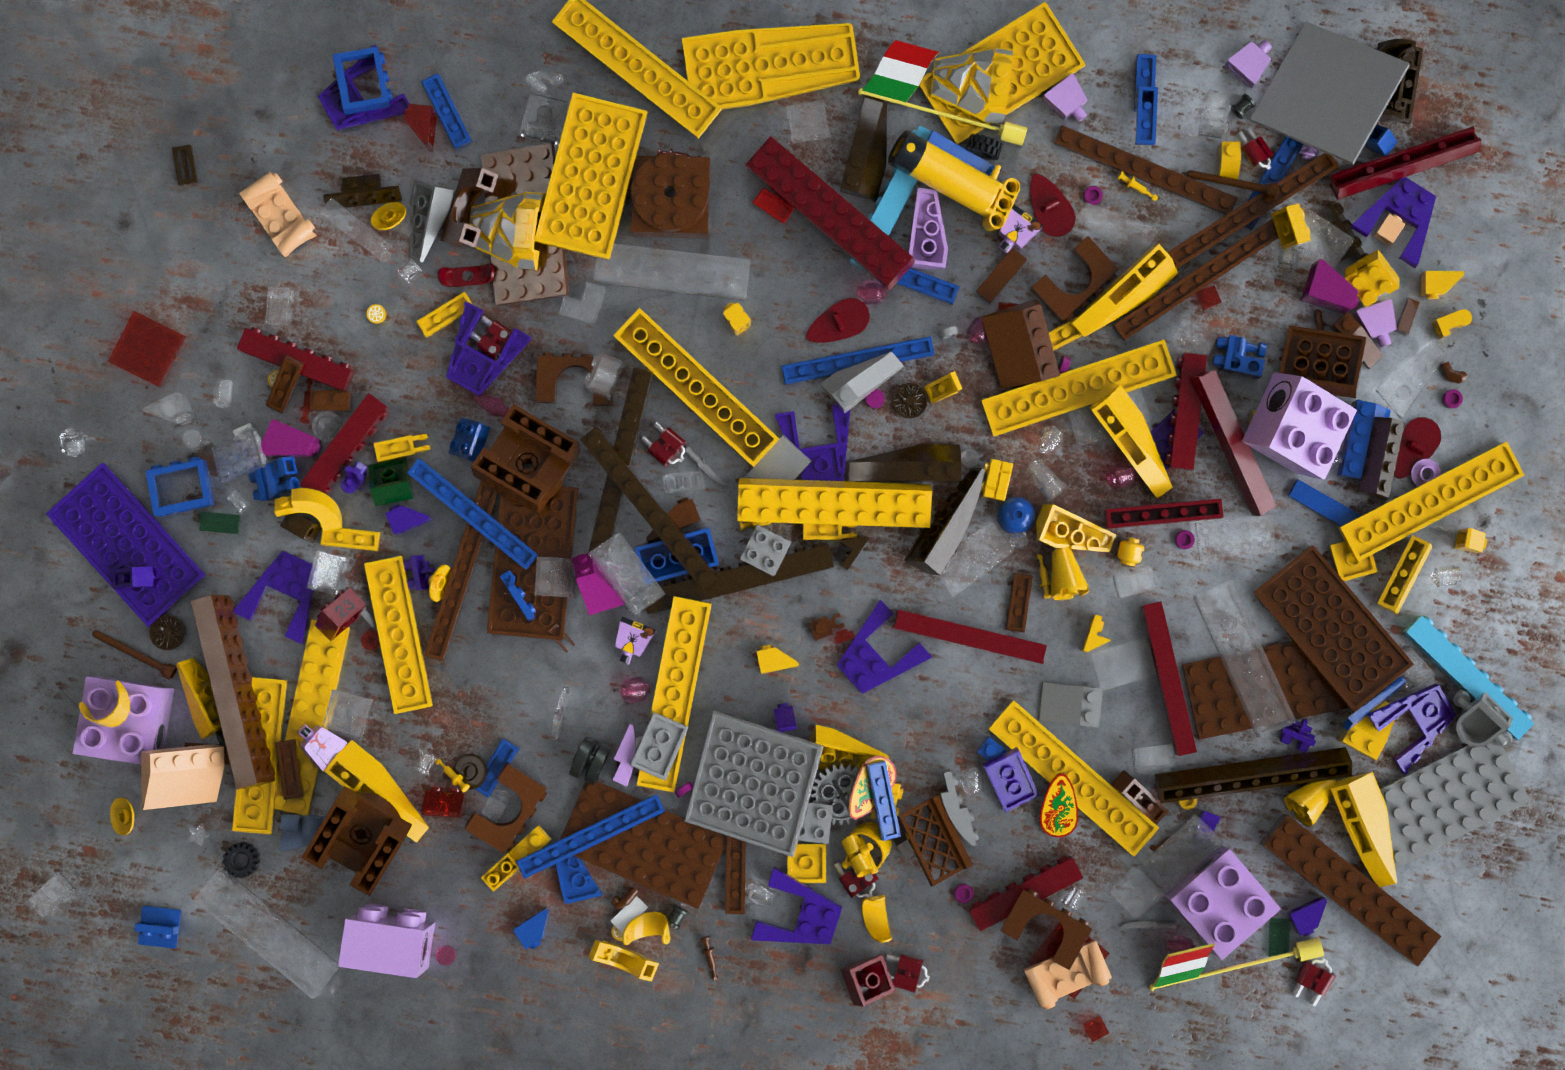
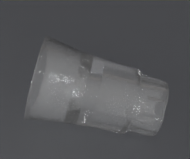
M1040 458L1026 468L1027 473L1031 476L1030 478L1036 484L1047 503L1055 499L1068 487Z

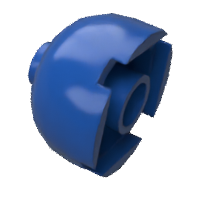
M1021 497L1008 498L1000 505L997 512L998 524L1002 530L1012 535L1024 534L1030 530L1036 517L1032 504Z

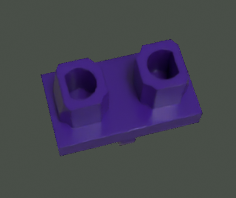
M359 461L353 467L348 465L345 468V478L341 481V489L345 493H353L356 489L361 491L364 487V479L367 476L365 472L367 467Z
M424 555L410 556L409 560L403 562L405 571H413L414 578L407 579L408 589H429V578L431 573L436 571V567L430 568L429 561H425Z
M1305 718L1301 722L1294 720L1292 725L1287 722L1281 724L1279 739L1280 742L1289 745L1292 738L1298 740L1296 748L1305 753L1310 746L1314 747L1316 740H1314L1315 735L1311 734L1312 728L1307 726L1308 720Z

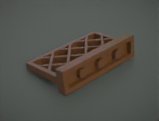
M939 795L931 797L897 816L931 887L973 865ZM924 806H927L930 812L928 818L920 816L921 809ZM908 815L915 817L913 827L907 825L904 817ZM919 819L927 822L925 832L917 829ZM931 824L936 825L938 829L937 836L929 833ZM915 832L924 835L921 844L915 842ZM927 837L935 839L933 849L925 846ZM939 841L945 843L947 847L945 853L937 851ZM924 850L932 852L930 862L924 860L922 856ZM936 854L944 857L942 867L934 864ZM948 859L954 861L956 869L949 870L946 868ZM933 867L941 870L939 878L936 880L933 879L931 874Z

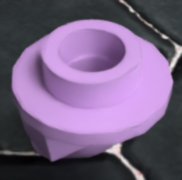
M1310 146L1301 147L1299 154L1302 155V159L1313 161V158L1318 157V150Z

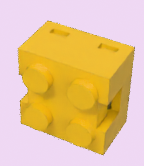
M1379 249L1345 269V279L1358 290L1357 296L1365 307L1375 303L1379 295L1384 292L1390 294L1400 286V278Z

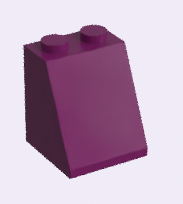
M1318 259L1311 265L1300 301L1344 315L1353 308H1356L1359 297H1357L1358 290L1327 262L1323 259Z
M271 419L256 454L268 459L281 457L314 458L321 451L322 444L320 443L322 440Z
M592 553L579 554L572 558L576 581L589 615L626 604L621 580Z

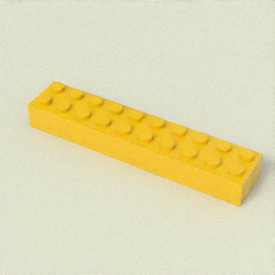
M640 308L613 335L628 352L649 371H653L654 376L752 468L778 442L779 438Z
M739 478L737 521L930 528L932 488L931 484Z

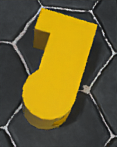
M1462 309L1432 321L1438 339L1450 335L1449 330L1452 328H1462L1470 324L1472 314L1470 311Z

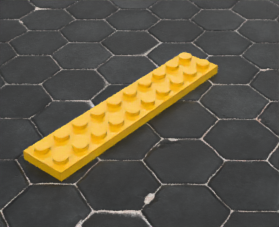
M568 0L553 19L552 23L698 139L722 110L718 104L586 0Z
M1164 339L1062 373L1060 376L1032 383L981 401L993 437L1094 404L1119 385L1127 393L1175 377L1177 374Z
M1506 441L1338 529L1356 562H1359L1523 477L1524 473Z
M677 596L673 597L650 717L653 712H656L688 726L712 603ZM685 737L666 780L639 770L637 786L675 793Z
M311 619L285 741L296 739L304 797L284 800L280 771L278 769L274 809L307 816L310 813L319 769L299 746L304 738L298 734V731L305 724L312 730L316 725L328 730L350 627L346 628L330 642L315 626L317 620Z
M1014 700L988 728L1011 750L1017 747L1023 760L1049 783L1058 773L1066 774L1073 785L1077 807L1133 857L1136 856L1159 829L1155 823Z

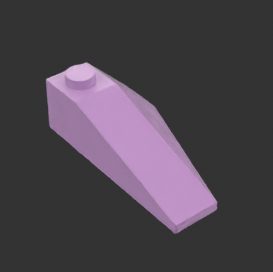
M918 188L909 254L915 260L911 268L944 269L946 268L948 246L938 194L933 189Z

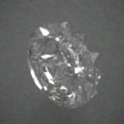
M331 411L319 413L312 423L314 435L326 442H332L343 427L340 417ZM322 421L327 423L333 422L331 425L333 432L329 430L323 431L325 425Z

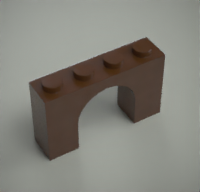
M483 168L462 169L440 241L455 247L476 248L481 229L469 224L471 207L481 194L493 193L498 174Z
M1089 236L1072 251L1089 272L1090 280L1086 290L1079 294L1064 293L1046 274L1030 289L1060 323L1064 320L1068 322L1075 316L1074 311L1078 307L1083 309L1089 303L1087 299L1092 294L1096 297L1103 290L1101 287L1106 282L1110 284L1117 277L1115 273L1119 269Z
M543 352V355H538L535 401L537 403L556 404L557 383L560 375L569 368L581 367L589 371L593 377V405L613 407L615 359H611L610 355H600V358H592L590 354H581V357H573V354L570 353L554 356V353Z
M506 762L496 778L497 781L512 789L520 797L521 809L519 814L509 822L497 823L475 810L465 825V830L503 854L506 850L510 851L515 844L513 839L517 833L520 835L526 827L525 821L528 817L531 819L537 810L535 808L538 801L542 802L547 795V788L544 784L509 762Z
M1028 888L1027 891L1023 889L1000 931L1018 941L1025 926L1032 917L1038 914H1049L1056 917L1063 926L1064 934L1052 961L1070 970L1092 930L1089 927L1090 923L1081 917L1079 920L1071 917L1073 913L1065 908H1062V910L1054 907L1056 903L1047 898L1043 901L1037 897L1038 893Z

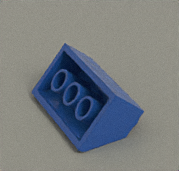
M1356 400L1352 402V407L1357 411L1345 435L1337 476L1361 481L1374 417L1389 418L1391 410L1376 403Z
M709 526L684 533L711 567L719 565ZM661 539L635 546L644 585L688 573Z

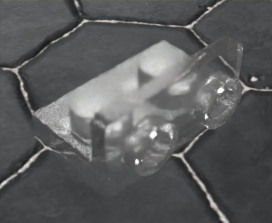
M268 286L265 325L289 327V323L293 321V311H291V303H294L295 293L292 292L293 289L286 286L285 288Z

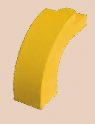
M296 488L291 489V496L275 499L274 512L276 517L294 513H308L319 520L323 532L342 528L341 511L336 502L325 493L314 489Z
M595 940L588 956L592 961L612 965L639 979L651 982L659 965L656 961L638 952L605 940Z

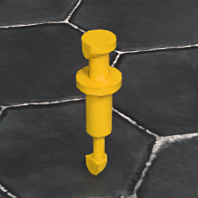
M1123 171L1118 175L1117 179L1126 182L1127 188L1132 187L1139 193L1150 196L1154 201L1158 199L1156 194H1151L1147 191L1146 187L1135 181L1134 176L1130 179L1124 175Z
M739 521L740 531L748 527H752V530H755L757 525L766 526L772 522L742 523V521Z
M1037 554V560L1039 559L1040 562L1039 573L1042 583L1039 584V587L1044 589L1043 599L1051 598L1049 589L1051 582L1048 579L1047 569L1043 565V556Z
M441 759L435 761L436 765L440 764L444 768L443 771L452 780L454 786L459 785L462 792H466L469 789L470 785L462 781L463 776L461 774L457 775L449 766H445Z

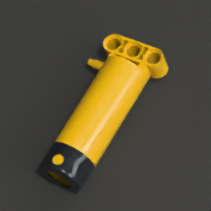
M904 131L898 137L889 154V165L983 216L982 226L989 232L1003 227L1020 191V183L1014 178H1009L1002 182L997 181L1001 169L1000 165H995L990 176L910 131ZM1007 184L1011 187V192L1007 190ZM999 201L1003 203V209L1000 208ZM991 218H994V219H995V221H996V225H995V226L992 224Z

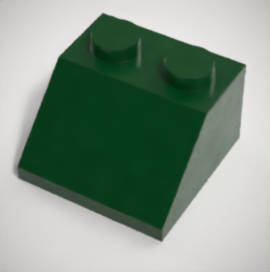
M406 457L369 465V490L375 506L413 499V487L411 477L407 473L409 467Z

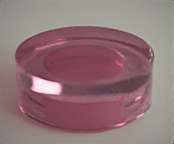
M449 945L440 947L436 952V959L441 965H450L456 958V951Z

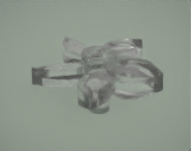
M203 823L197 829L188 827L189 832L192 834L188 842L196 841L202 847L203 838L211 836L209 833L203 832Z

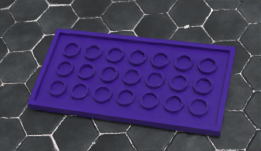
M104 462L46 513L50 520L112 588V570L130 567H153V586L114 589L147 627H150L151 624L206 576L203 570Z

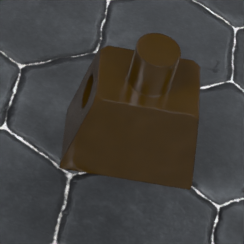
M300 513L286 515L280 527L311 543H314L322 529L321 525Z

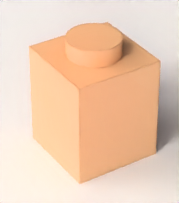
M1388 214L1373 234V237L1390 246L1396 240L1405 223L1402 222L1399 216Z

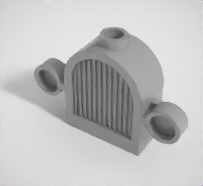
M1464 690L1457 691L1453 702L1456 706L1463 708L1456 724L1458 739L1463 743L1477 747L1485 746L1495 739L1499 747H1509L1513 737L1506 730L1510 728L1513 718L1486 692L1482 693L1474 701L1469 702L1470 695Z

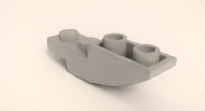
M950 770L945 771L943 776L947 791L940 792L943 805L957 831L972 846H976V840H979L977 830L973 829L971 824L974 821L973 812L968 810L967 806H959V804H962L960 793H956L955 786L958 785L956 774H952Z

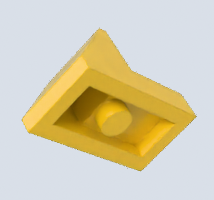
M954 371L924 386L931 404L958 393L962 386Z
M1096 614L1092 616L1082 652H1089L1111 641L1097 635L1098 632L1101 633L1104 625L1102 616Z

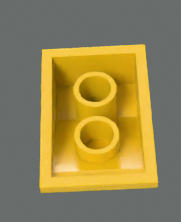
M1385 701L1383 704H1381V705H1380L1378 708H1376L1375 710H1377V709H1379V708H1381V707H1384V706H1386V705H1388V704H1390V703H1388V702ZM1366 716L1349 731L1344 728L1337 741L1372 760H1377L1387 742L1394 721L1381 731H1377Z

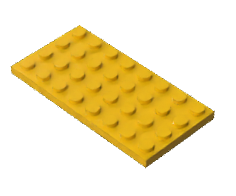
M1046 1L962 52L967 53L992 47L1013 49L1005 116L1086 66ZM933 71L923 76L919 88L933 110L983 123L978 118L963 113L960 109L953 106L950 107L931 98ZM937 115L957 145L969 139L970 134L976 135L985 129L984 127Z
M572 93L534 239L535 242L610 260L648 114L647 111Z

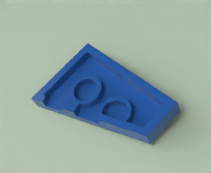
M571 856L556 864L564 904L603 895L580 858Z

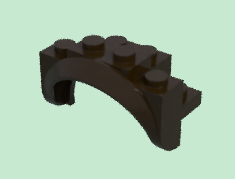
M1391 39L1380 42L1377 47L1378 51L1398 59L1401 58V60L1408 62L1410 66L1379 121L1392 120L1403 124H1411L1423 48L1416 47V41L1406 39Z

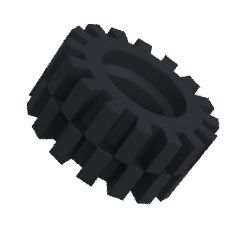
M970 134L966 150L983 159L998 160L1003 143L989 136Z
M242 842L227 848L226 853L223 854L224 860L222 861V864H225L224 870L228 871L227 874L233 875L234 878H244L253 874L258 869V864L260 863L258 858L260 854H257L256 847L253 848L252 844ZM238 853H244L248 857V864L244 868L238 867L234 862V858Z

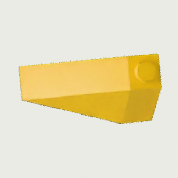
M1043 504L1036 521L1037 540L1055 548L1110 552L1116 534L1054 504Z
M195 658L178 662L176 666L189 710L201 739L216 735L215 732L217 731L222 732L209 674Z
M815 725L809 741L824 746L818 770H825V766L827 768L832 767L833 763L836 767H839L840 762H842L844 768L849 763L851 768L857 766L858 770H860L863 763L873 756H883L889 759V755L833 728Z

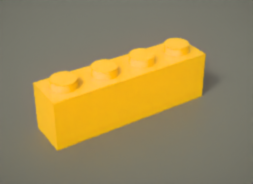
M1412 535L1377 603L1380 608L1398 615L1432 549L1431 543Z

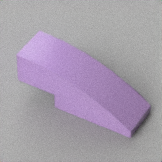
M629 724L614 757V760L621 763L613 781L626 787L633 773L634 767L630 766V763L637 749L636 732L633 724Z

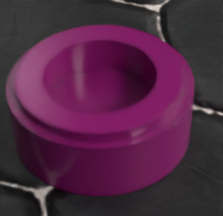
M1089 186L1083 193L1084 202L1090 206L1099 204L1103 197L1101 189L1097 186Z
M1064 355L1058 364L1060 374L1068 371L1071 359Z
M875 389L865 398L866 404L873 409L880 408L885 400L883 392Z
M1455 389L1446 391L1442 396L1443 405L1449 409H1455L1463 402L1462 394Z
M1187 530L1180 531L1175 536L1176 546L1183 550L1191 548L1195 542L1194 535Z
M687 782L677 789L675 794L678 799L693 789V785L691 782Z
M959 884L954 890V896L958 902L965 904L973 899L974 892L968 884Z

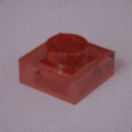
M1215 285L1196 293L1203 311L1222 303Z
M847 629L836 632L837 636L834 637L836 645L855 638L853 631L848 632Z
M1100 1015L1083 1023L1092 1042L1109 1034Z

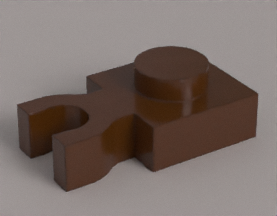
M840 613L834 615L830 620L824 616L808 623L815 641L833 634V628L845 627L844 623L840 625L835 623V619L841 617Z

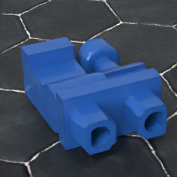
M1234 335L1217 338L1216 348L1225 349L1224 356L1214 355L1213 366L1222 368L1221 371L1251 376L1256 379L1262 377L1265 360L1246 357V352H1254L1257 357L1264 358L1267 343L1259 342L1258 345L1248 343L1243 337Z
M294 457L278 458L276 461L254 467V471L248 474L251 483H257L258 487L257 490H253L254 500L272 501L283 497V493L286 491L291 493V489L300 488V483L296 477L288 478L282 484L280 481L281 478L298 473ZM286 462L291 466L290 471L287 470Z

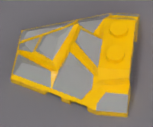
M992 47L935 58L930 97L950 107L953 106L960 109L963 113L970 114L983 123L1003 125L1010 86L1013 49Z
M524 192L472 206L470 225L481 229L476 249L516 268L537 270L539 251L534 250L537 216L538 213L542 212L546 194Z

